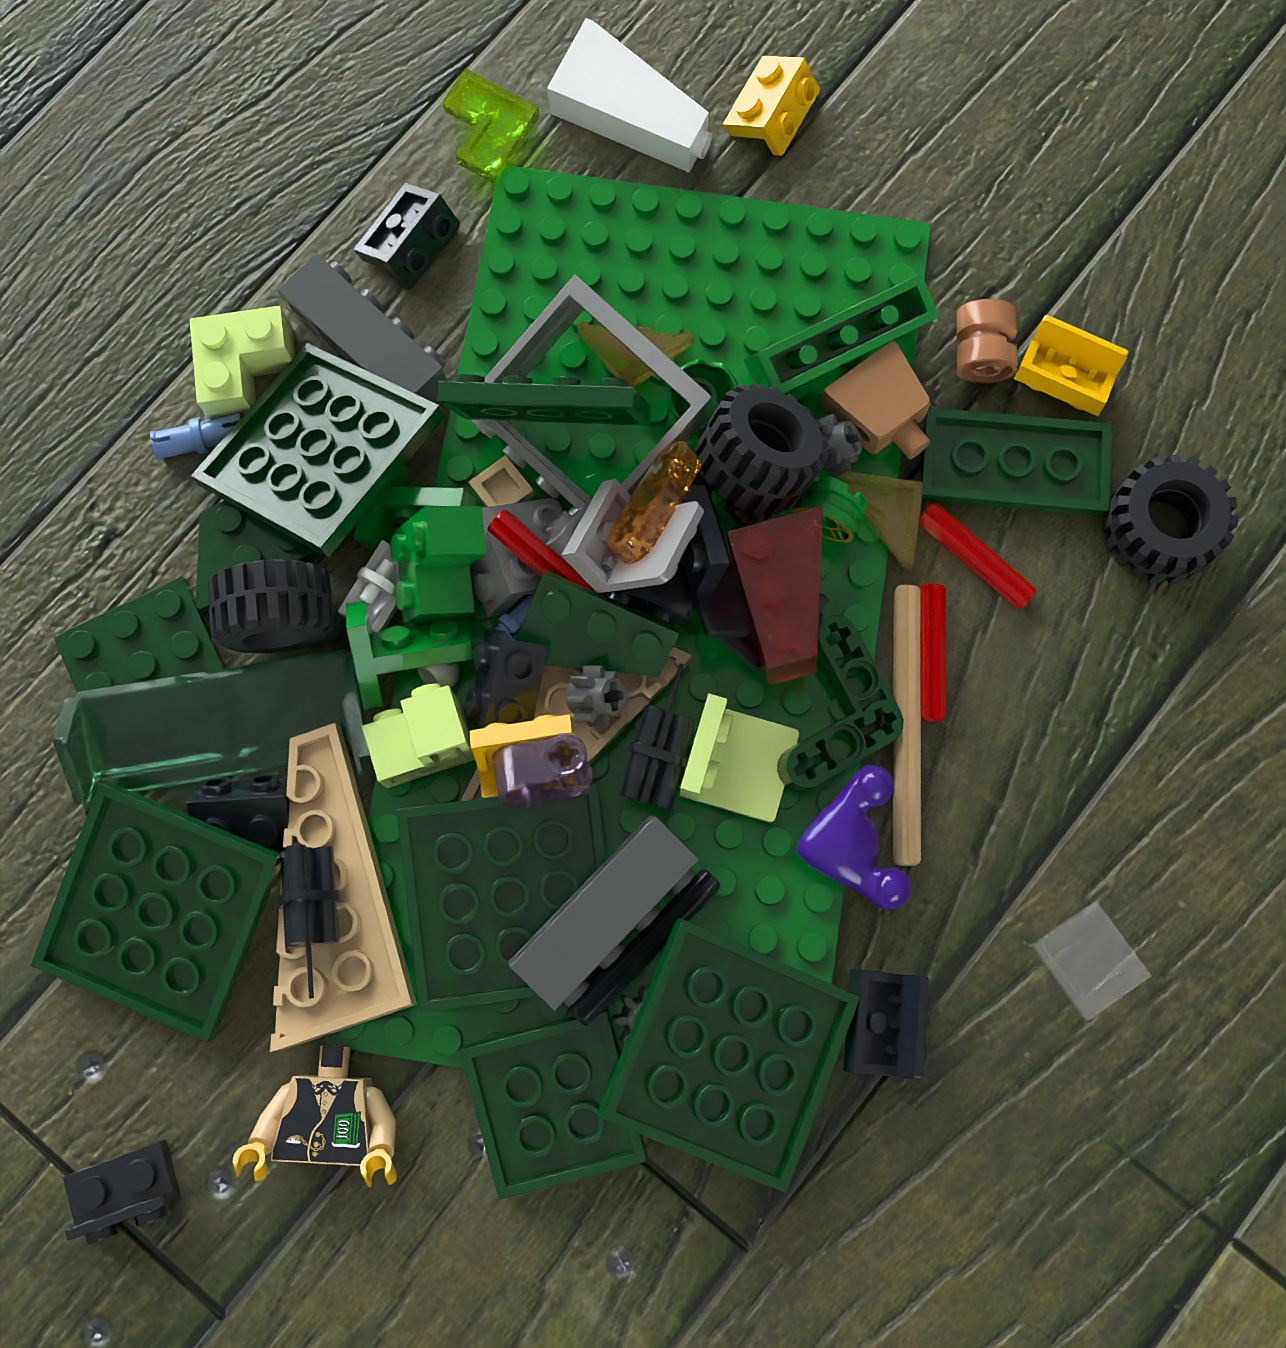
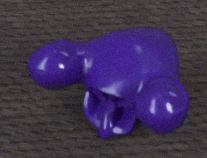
M867 765L851 777L841 793L810 823L800 837L796 851L801 859L815 871L853 889L879 908L895 910L908 901L912 891L909 878L894 867L878 868L874 865L879 855L878 835L873 819L866 814L869 808L883 805L894 793L893 778L885 768Z

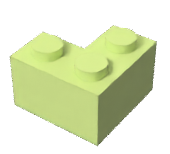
M281 306L190 318L197 404L210 420L234 415L238 412H241L244 416L256 402L254 377L281 373L296 356L294 330Z
M433 683L418 687L411 692L412 697L400 701L403 713L401 709L386 710L376 714L373 717L374 722L362 726L377 780L384 787L390 788L475 760L471 749L470 729L463 706L449 685L440 687V684Z

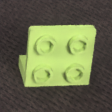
M708 693L680 787V796L772 823L776 818L785 786L777 772L778 760L783 752L797 744L799 731L791 727L726 709V698Z

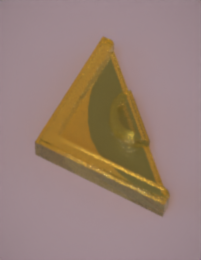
M581 321L576 325L577 332L617 379L629 381V387L635 388L654 374L602 326L588 325L586 321ZM633 326L670 360H673L694 344V336L689 331L678 334L654 331V328Z
M849 471L837 474L836 479L849 485L847 491L851 495L855 496L856 492H860L867 499L869 506L864 519L903 568L911 569L914 563L924 482Z

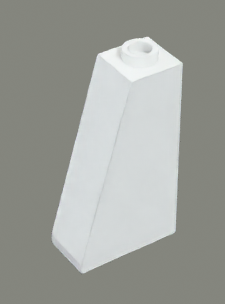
M587 18L585 19L547 87L550 114L686 172H690L697 157L703 159L706 156L712 141V133L708 132L709 112L597 23Z

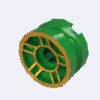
M817 476L805 491L806 497L799 499L793 515L804 527L824 538L838 542L852 541L858 529L856 520L863 519L869 506L867 499L860 492H856L855 496L851 495L847 491L849 485L838 479L825 476L823 482H818L819 477Z

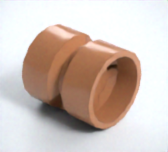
M981 299L962 305L957 310V340L960 342L957 346V375L960 379L973 383H994L1009 379L1016 374L1017 344L1011 343V341L1016 338L1017 309L1013 304L999 299Z

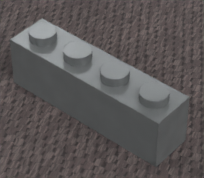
M315 253L277 288L287 309L341 359L431 402L437 398L438 381H447L443 370L446 366L444 360L430 346L422 349L412 340L414 334L399 318L395 317L391 321L381 312L383 310L382 305L368 290L364 289L359 292L350 284L352 282L351 277L337 262L333 261L329 265Z
M648 816L508 961L510 968L554 1011L562 1003L570 1007L589 987V984L584 979L598 965L603 969L609 967L623 952L625 947L620 942L634 927L641 932L656 918L660 912L656 904L670 890L676 895L692 880L696 873L691 867L699 859L657 817Z

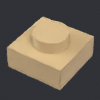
M506 455L468 482L471 490L485 507L526 502L535 496L531 486Z

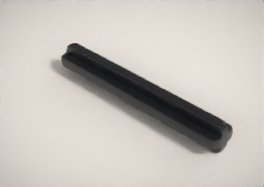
M705 869L700 870L659 912L656 918L625 947L619 957L593 980L582 996L569 1007L572 1015L583 1025H590L662 950L667 943L676 918L689 921L719 890L720 883L709 871Z

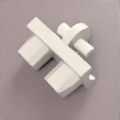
M383 540L367 565L361 567L357 574V581L338 610L340 615L346 617V603L366 601L373 633L383 632L398 609L395 597L396 585L400 581L398 563H394L392 560L391 545Z

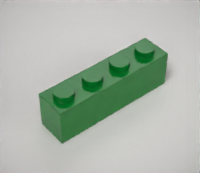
M919 274L743 360L754 384H762L767 389L772 386L780 389L781 393H785L940 316L922 274Z

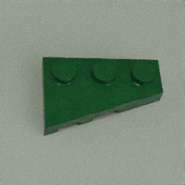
M546 570L516 640L545 646L547 648L545 665L583 669L584 666H603L605 671L659 677L676 642L680 629Z

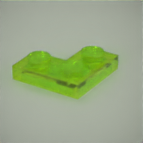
M466 68L442 101L446 113L474 127L455 154L458 165L495 184L540 117L538 106Z

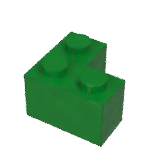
M425 506L395 530V534L391 539V557L394 563H398L400 579L395 591L396 604L399 610H403L404 624L433 623L439 619L460 620L473 614L475 610L469 565L487 554L481 506Z

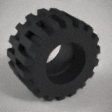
M752 383L750 387L743 384L736 386L734 391L730 390L727 392L699 435V441L695 447V453L699 455L697 459L698 467L706 472L704 478L708 484L715 486L719 490L717 493L722 498H729L734 501V506L743 510L745 507L751 508L752 512L763 515L765 511H768L771 515L780 514L783 509L787 511L792 508L823 469L829 452L826 450L829 446L828 439L821 433L824 428L818 420L811 416L813 413L807 406L803 407L797 402V398L790 394L787 396L781 393L778 388L770 386L767 389L762 384Z
M1170 454L1164 461L1158 456L1150 459L1144 466L1142 464L1132 471L1111 496L1109 512L1106 514L1108 517L1102 523V533L1111 534L1105 541L1108 551L1116 549L1119 555L1114 560L1120 567L1127 563L1132 567L1129 574L1136 578L1145 573L1148 574V582L1159 584L1166 577L1168 584L1178 583L1184 577L1189 579L1195 576L1223 553V550L1230 545L1234 538V535L1230 532L1238 526L1239 516L1231 514L1238 505L1236 497H1228L1226 494L1231 488L1227 480L1224 479L1219 482L1214 477L1218 472L1215 468L1209 465L1206 469L1199 467V459L1190 456L1186 462H1181L1180 455ZM1163 502L1178 509L1188 524V538H1172L1158 530L1150 518L1149 503Z
M259 560L224 569L211 576L209 582H207L212 642L220 647L243 653L287 652L315 645L334 633L335 625L330 576L328 571L320 568V566L297 560Z

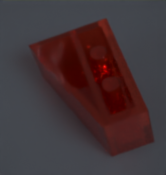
M823 505L727 532L730 557L752 624L753 635L768 685L816 672Z

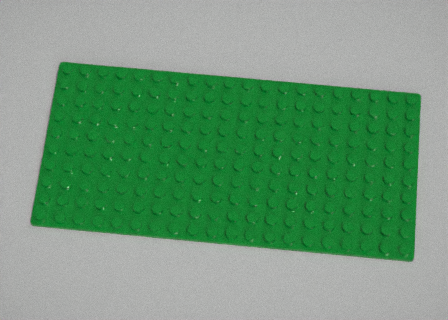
M505 165L499 169L457 375L473 374L485 378L569 280L576 275L643 336L687 340L674 351L665 354L679 368L697 359L716 363L721 362L728 367L738 382V386L745 384L750 387L754 382L743 359L916 275L922 274L924 278L930 226L921 221ZM583 311L526 377L533 379L532 384H551V378L571 377L581 380V385L599 386L600 379L604 378L627 380L630 382L629 387H634L651 406L650 426L508 422L584 493L593 499L602 481L617 479L622 484L675 425L677 420L668 409V385L641 361L622 359L597 345L585 330L608 331ZM918 328L894 339L911 368H913ZM889 342L783 394L787 396L790 394L797 398V402L803 407L807 406L813 413L811 416L815 420L826 417L827 415L819 408L823 390ZM450 410L434 488H464L482 503L471 490L468 482L506 454L503 452V449L508 444L497 434L490 439L471 420H467ZM698 430L635 500L644 511L666 507L660 487L664 478H695L693 473L695 470V447L702 431ZM892 442L877 454L869 453L862 446L861 453L856 455L858 460L850 463L851 470L834 476L830 475L828 469L822 470L817 475L819 477L818 482H823L825 476L844 483L857 485L878 494L894 507L902 451L895 442ZM509 458L534 491L535 496L529 501L553 498L536 483L535 480L540 474L531 465L528 464L522 469ZM716 491L710 493L742 596L746 595L770 563L778 562L809 592L823 593L829 599L821 611L823 613L821 620L833 615L844 616L851 620L874 660L889 546L865 515L863 519L856 520L858 529L852 541L838 542L812 532L797 521L793 515V511L798 503L796 502L792 508L787 511L784 510L758 533L754 534L747 525L740 527L731 519L724 507L726 502ZM561 494L555 500L560 503L563 512L566 511L571 516L568 511L574 505ZM472 576L471 584L475 612L464 619H467L471 649H474L477 643L484 639L486 628L495 629L500 624L497 620L500 616L487 617L482 602L475 595ZM530 594L523 595L506 614L509 615ZM632 607L633 609L638 610V611H640V612H642V613H644V614H646V615H650V614H648V613H646V612H643V611H641V610H639V609H636V608ZM697 608L687 630L676 626V628L680 629V632L673 647L692 655V660L682 670L671 713L696 720L685 757H690L708 693L726 698V709L797 729L799 731L797 743L846 716L812 652L809 643L810 633L803 634L794 646L795 654L786 667L773 674L752 671L716 638H707L704 635ZM431 623L407 624L406 627L422 626ZM838 631L832 632L826 637L829 646L841 640ZM849 653L844 657L837 659L836 662L839 666L841 663H844L854 658L852 654ZM474 657L471 660L450 663H457L459 666V680L451 690L462 704L464 713L467 692L470 688L475 687L478 672L474 667ZM418 668L397 671L390 709H401L403 713L400 701L412 697L411 692L414 689L425 685L418 673ZM850 668L846 675L847 685L853 692L861 694L866 687L865 676L857 668ZM675 678L649 705L666 711ZM643 710L580 775L581 786L597 784L606 860L648 816L657 817L699 859L691 869L696 874L700 870L705 869L720 883L719 890L688 922L832 984L845 885L815 871L801 859L796 850L799 839L806 828L841 793L851 777L860 770L861 760L818 786L804 790H793L784 786L776 818L772 823L681 797L680 787L686 768L681 770L671 810L633 801L620 795L632 754L627 750L630 741L635 742ZM466 716L470 731L476 730L475 727L468 721L469 717ZM865 727L859 728L864 735ZM835 732L831 738V748L834 754L840 758H846L851 751L849 738L842 732ZM818 754L811 758L798 760L799 764L794 767L795 774L797 776L806 775L805 771L807 768L823 761ZM475 760L390 788H386L379 783L376 776L367 823L417 1005L326 1035L324 1040L327 1045L348 1046L350 1050L464 1069L459 1051L462 1046L574 1017L569 1007L564 1003L554 1011L540 996L423 1013L419 1012L396 809L461 801L477 769ZM669 890L656 906L661 911L676 895ZM634 927L620 943L626 947L640 932ZM665 946L606 1007L609 1010L610 1018L615 1014H621L624 1006L619 997L621 994L632 999L639 997L638 991L640 986L649 987ZM612 1021L621 1055L625 1044L619 1040V1037L625 1028L623 1025Z

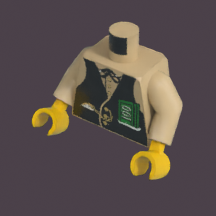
M321 1045L318 1075L293 1076L290 1083L281 1086L260 1115L248 1140V1144L240 1147L234 1154L233 1164L237 1177L240 1176L241 1170L246 1163L255 1161L258 1162L254 1169L255 1181L263 1180L268 1170L265 1155L271 1153V1161L360 1166L361 1174L368 1187H372L371 1179L374 1172L381 1168H385V1178L389 1185L396 1181L397 1172L391 1160L395 1147L396 1118L382 1091L373 1087L372 1078L348 1077L350 1047Z

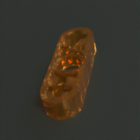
M685 441L671 443L656 456L607 537V546L625 564H632L641 560L652 550L701 467L699 457Z

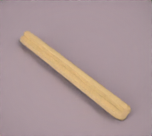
M900 585L894 591L893 698L902 713L904 722L900 736L893 741V862L901 866H915L921 861V590L915 585Z

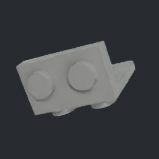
M617 479L602 481L561 556L597 593L660 585L670 580L676 573L677 564L688 542L694 537L704 510L698 502L694 501L644 511Z
M548 498L482 508L487 554L469 566L474 581L475 595L482 602L488 618L501 616L523 595L536 593L542 579L489 533L487 528L490 522L499 512L507 510L546 544L551 537L546 533L547 528L563 512L557 500Z

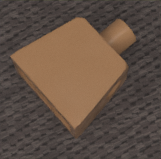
M894 339L823 390L819 408L827 416L835 414L838 422L842 420L851 421L860 433L862 446L871 454H877L892 442H895L910 460L919 455L931 443L930 439L917 425L925 418L931 404L930 399Z

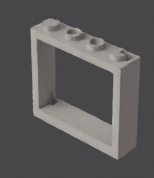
M574 275L485 377V382L503 383V377L508 375L526 377L583 311L589 314L691 406L621 484L633 499L636 500L709 419L718 407V404L711 395L578 276ZM471 420L490 439L495 434L501 437L508 444L503 449V452L518 466L524 469L528 464L531 465L540 474L535 480L536 483L550 496L557 499L562 494L574 505L568 511L571 515L585 504L589 506L592 499L508 421Z

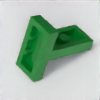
M404 466L356 524L353 539L375 552L382 540L391 545V539L395 534L394 531L398 528V523L403 525L425 506H481L483 508L484 505L464 488L406 487L409 468Z
M366 601L346 603V628L364 709L383 706L382 673L473 659L467 619H439L428 625L409 628L393 626L385 629L383 632L372 633Z

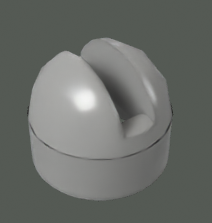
M445 663L418 668V673L425 685L438 683L440 687L449 685L452 689L460 676L457 663Z

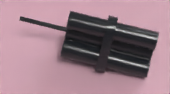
M679 663L666 711L655 706L645 705L635 742L630 741L627 750L632 754L620 793L621 796L627 797L630 800L671 810L681 770L686 768L689 758L685 756L696 721L687 716L671 713L684 667L682 663Z
M302 844L286 846V852L280 853L282 894L277 898L278 909H283L285 949L306 947L309 999H313L311 945L339 942L337 903L342 901L341 891L336 890L333 847L322 846L312 848Z

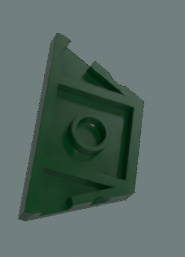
M224 500L200 512L196 606L203 614L209 612L207 582H209L211 576L224 569L246 562L271 559L297 560L308 563L322 556V554ZM356 525L338 547L354 540Z

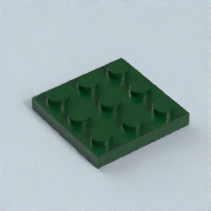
M183 576L53 636L105 761L114 763L241 702L216 644L212 642L211 632L204 616L196 606V598L192 589Z
M605 1008L587 1026L580 1023L575 1017H570L465 1045L459 1050L499 1200L647 1161L648 1155L641 1134L606 1121L597 1115L621 1056L608 1008Z

